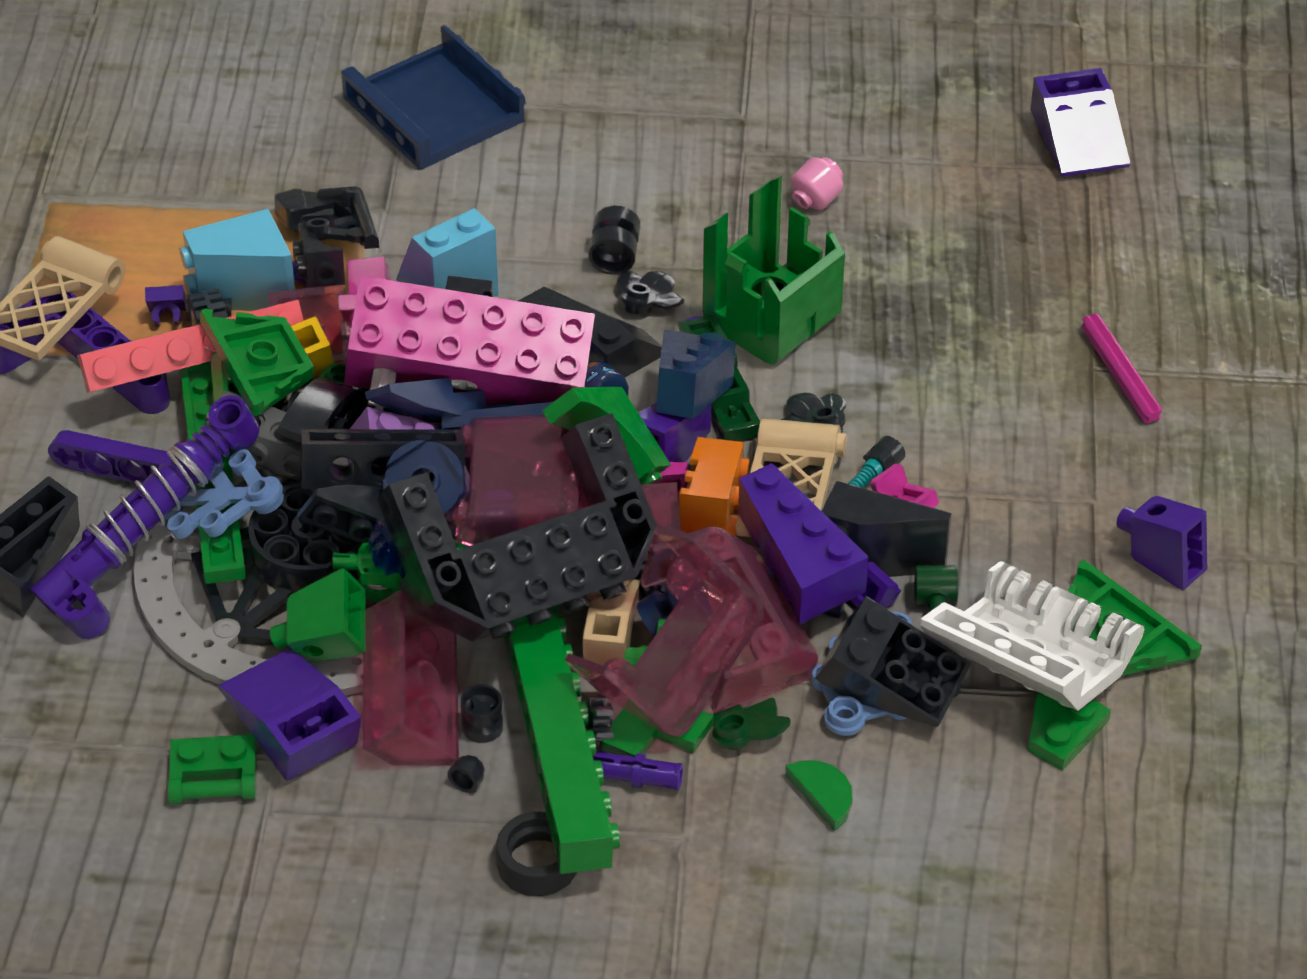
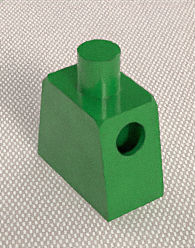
M342 568L291 594L287 600V621L272 626L270 629V637L274 646L278 650L290 647L311 664L365 653V588L345 568Z

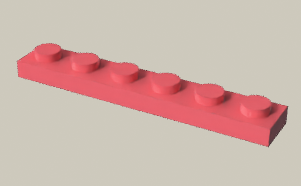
M299 300L247 312L260 317L267 315L286 317L290 326L304 321ZM236 315L227 318L236 319ZM202 324L80 354L77 357L86 391L89 393L210 362L211 356L216 352V349Z

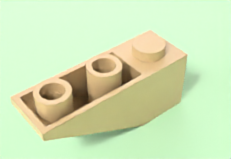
M633 580L625 586L627 592L623 595L604 601L602 597L591 601L583 635V672L623 675L618 668L613 666L624 662L626 649L630 646L640 580Z

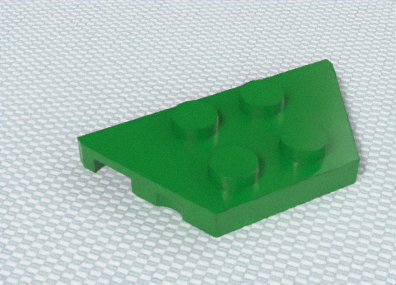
M202 309L200 311V322L253 416L260 415L313 378L314 365L286 317L268 315L260 317L250 313L237 312L236 319L213 317V309Z
M1084 559L1079 562L1073 584L1070 585L1068 592L1087 600L1088 604L1092 602L1101 608L1100 617L1089 638L1097 641L1102 626L1105 624L1108 616L1113 613L1122 616L1124 620L1129 619L1144 626L1143 637L1121 676L1194 660L1200 656L1202 645L1089 562Z

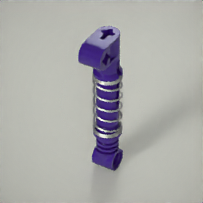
M228 395L215 401L210 408L209 419L206 421L208 427L202 425L198 429L201 434L195 432L191 436L194 441L187 439L185 442H177L174 446H171V449L167 451L168 456L171 458V464L167 466L162 463L158 468L151 466L153 473L142 483L135 481L138 487L126 498L119 496L122 502L111 513L104 511L106 517L97 526L90 524L82 532V540L30 589L36 598L75 635L82 639L95 638L102 634L109 625L110 613L91 586L109 569H117L120 565H123V562H126L125 555H133L132 547L139 540L148 541V532L155 525L164 526V516L171 510L179 511L180 501L186 495L195 496L196 488L194 484L204 487L212 478V471L216 468L214 462L220 464L223 461L221 455L227 457L230 454L228 448L233 451L247 448L257 439L260 431L259 424L242 398ZM188 485L191 486L192 491H193L192 493H190V489L188 488ZM77 600L84 608L81 611L76 608L74 609L72 606Z

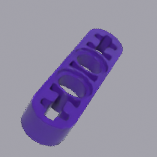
M69 430L60 431L48 447L49 456L61 467L135 483V481L142 483L153 473L151 466L158 468L162 463L167 466L171 464V458L168 456L167 451ZM97 453L103 456L106 460L98 456ZM131 461H134V462L137 463L140 467L136 466V465L133 464Z

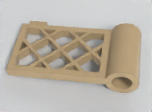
M60 236L46 242L40 253L41 262L0 302V324L13 322L14 324L13 329L0 331V346L40 361L104 293L111 295L119 289L125 275V265L122 260ZM44 276L58 281L55 284L36 287V284ZM76 290L87 292L84 296L67 299L66 292ZM56 294L62 295L63 300L46 304H41L40 302L41 297ZM31 299L36 301V306L14 309L19 302ZM62 311L67 313L62 319L45 321L44 315ZM40 317L41 323L23 327L18 325V320ZM40 334L45 336L36 346L22 341V338Z
M763 418L759 426L758 444L750 473L763 468L764 461L781 462L784 466L778 469L786 477L793 474L800 480L794 483V485L801 492L809 489L815 495L810 500L822 511L834 464L837 463L839 456L845 457L847 434L841 433L840 425ZM808 465L823 466L822 470L810 476L802 470V468ZM739 516L736 524V536L751 537Z

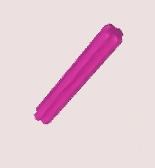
M1097 313L1084 316L1082 319L1083 324L1081 325L1082 330L1141 420L1146 424L1153 421L1157 422L1161 418L1162 408L1101 316Z

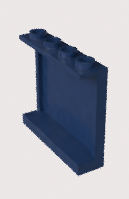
M446 25L441 26V44L366 78L354 66L341 71L343 98L419 170L427 168L524 122V106L526 101L523 92L518 87H514L498 69H494L484 60L479 52H475L465 43L460 35H456Z

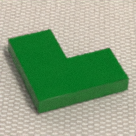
M641 684L612 722L610 730L613 732V739L600 740V750L607 753L635 757L637 753L645 754L658 737L694 753L713 727L714 715Z

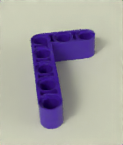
M66 292L67 299L77 297L72 292ZM61 294L40 298L41 304L63 300ZM32 299L17 309L36 306V301ZM89 308L56 344L59 343L78 359L77 355L131 342V340L93 309ZM62 311L44 315L45 321L62 319L67 313ZM39 316L18 320L19 327L41 323ZM13 322L0 324V331L14 328ZM40 334L22 338V341L36 346L45 336ZM0 346V374L8 373L32 358ZM166 373L112 386L114 390L144 413L157 414L169 407L170 395Z

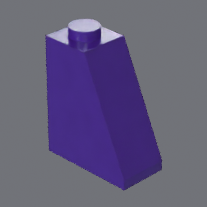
M657 402L638 412L669 462H686L692 455L697 437L706 438L711 431V404L694 419L656 412Z

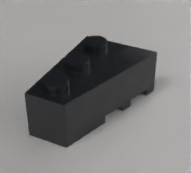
M50 476L46 477L0 514V601L22 618L36 598L30 589L57 564L80 527L78 496Z

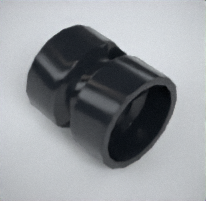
M612 205L604 207L597 212L593 223L588 259L591 265L598 271L605 274L618 275L627 272L633 267L641 224L637 214L631 209Z

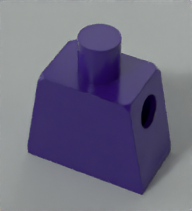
M1154 496L1137 510L1127 506L1119 513L1116 525L1119 529L1130 533L1131 556L1133 559L1175 587L1184 591L1208 569L1207 512L1205 510L1160 496Z

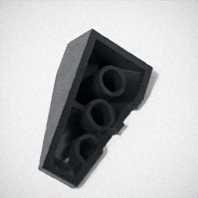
M545 286L518 300L520 302L595 314L588 363L594 361L606 362L625 378L658 360L661 356L662 345L643 329Z

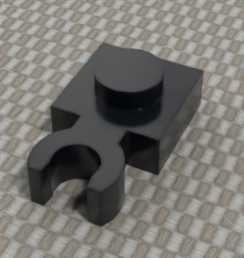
M598 691L581 692V701L586 702L588 711L586 731L593 730L595 740L613 739V732L610 728L613 722L614 710L611 703H607V698Z

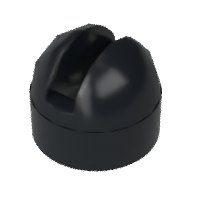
M465 755L455 760L449 768L447 776L454 787L460 791L472 793L483 781L485 768L483 762L476 756Z

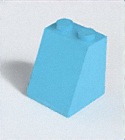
M474 208L413 236L396 277L397 281L445 289L448 276L493 281V297L498 295L496 228Z
M269 209L183 231L185 247L179 248L183 266L185 269H188L189 273L183 276L188 295L219 289L223 299L232 298V310L255 311L296 300L291 253Z

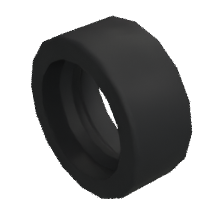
M533 811L520 814L507 822L497 837L496 860L500 877L510 889L526 896L542 897L557 893L571 883L577 872L560 874L557 861L540 868L527 867L518 863L512 857L513 851L526 842L540 840L553 843L546 812Z

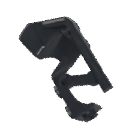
M357 186L324 188L317 192L303 191L296 188L277 193L274 197L275 216L287 229H294L295 233H299V240L292 241L294 263L297 265L298 278L305 277L308 289L345 286L343 248L327 246L320 241L325 239L343 240L359 243L364 246V249L379 248V239L364 192Z

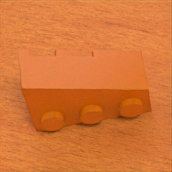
M697 437L690 459L691 470H687L685 474V482H688L687 488H681L679 493V544L683 545L685 541L692 542V548L698 545L705 552L726 554L729 538L736 539V524L739 515H734V512L738 510L739 478L748 475L750 470V459L743 458L744 442Z

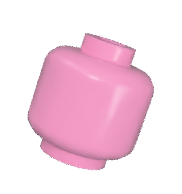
M827 157L822 159L810 158L791 177L790 186L793 190V200L803 209H808L809 207L815 210L825 209L843 190L842 170L834 161Z

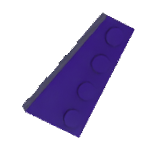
M771 463L739 478L738 514L756 547L762 549L765 555V563L770 572H774L780 582V590L786 601L790 600L792 603L794 615L799 624L866 592L869 557L775 465Z

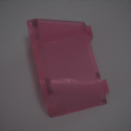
M544 414L472 418L469 424L463 423L460 429L463 431L465 440V457H471L469 493L464 501L458 500L451 522L456 524L455 542L471 546L577 511L579 481L561 439L570 430L559 425L550 424Z

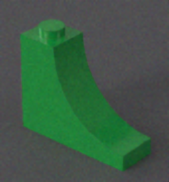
M622 387L571 388L542 410L550 424L559 425L568 430H571L576 424L612 413L643 490H647L663 479L660 473L671 466Z

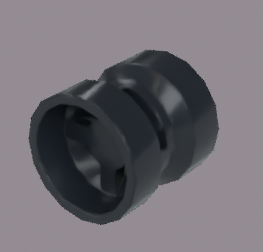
M477 684L466 689L460 700L462 731L465 737L476 743L494 741L503 731L502 696L500 692L487 684Z

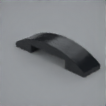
M319 377L309 383L294 400L279 424L276 434L301 443V429H328L330 421L344 408L345 412H348L352 406L358 407V402L363 393L333 380Z

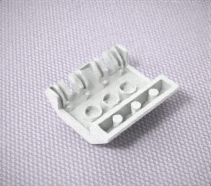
M1002 561L988 570L984 597L966 611L943 602L921 618L920 626L932 638L962 657H967L986 666L994 673L1009 677L1023 684L1024 687L1038 691L1057 700L1061 705L1077 711L1121 677L1144 633V626L1129 619L1124 620L1122 616L1113 613L1108 616V619L1102 626L1097 641L1089 638L1100 617V606L1092 602L1088 604L1087 600L1057 586L1053 587L1052 584L1044 580L1040 581L1027 602V608L1020 606L1030 585L1031 574L1022 570L1020 572L1018 568Z

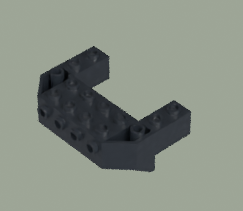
M612 413L576 424L561 438L588 507L458 550L427 472L389 484L377 497V500L406 572V576L398 584L402 593L419 616L473 642L490 635L492 639H497L516 631V626L528 622L530 626H535L552 619L554 613L566 610L567 614L573 613L589 606V601L601 597L604 601H607L627 592L625 586L637 578L658 526Z

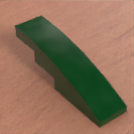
M715 315L679 322L680 332L694 335L716 333L722 335L723 340H728ZM736 353L733 386L711 403L712 418L723 440L729 441L758 437L760 420L750 403L749 388L738 370Z

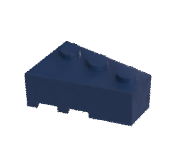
M664 329L659 364L656 412L694 419L733 386L736 342L723 340V336L716 333L694 335Z

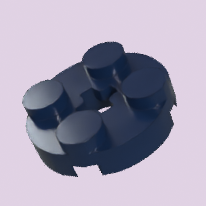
M425 440L409 442L397 449L386 465L388 468L385 473V480L383 479V490L389 484L417 476L422 471L424 473L427 472L428 475L434 474L435 479L431 483L445 517L457 508L467 492L465 484L466 475L461 461L448 447L442 444Z

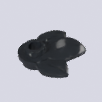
M627 271L617 278L616 286L620 290L619 299L622 302L623 310L628 313L644 315L651 311L652 306L671 309L682 305L685 301L680 295L671 292L675 285V278L666 272L651 271L644 276H640L633 271Z
M805 392L794 394L787 399L788 410L791 414L781 420L840 425L841 433L843 432V426L846 422L843 411L846 408V402L841 395L829 393L819 398L812 393Z

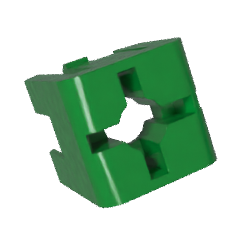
M782 175L767 181L749 195L748 234L727 249V212L706 226L703 236V317L715 315L728 340L736 342V345L770 365L776 364L840 314L843 297L845 252L834 234L829 231L826 234L825 257L823 258V250L807 241L810 219L792 207L789 208L787 263L783 266L779 264Z

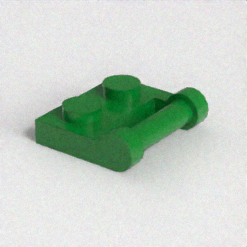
M252 734L170 739V772L168 780L170 805L183 804L184 799L242 796L243 800L256 799L257 743Z

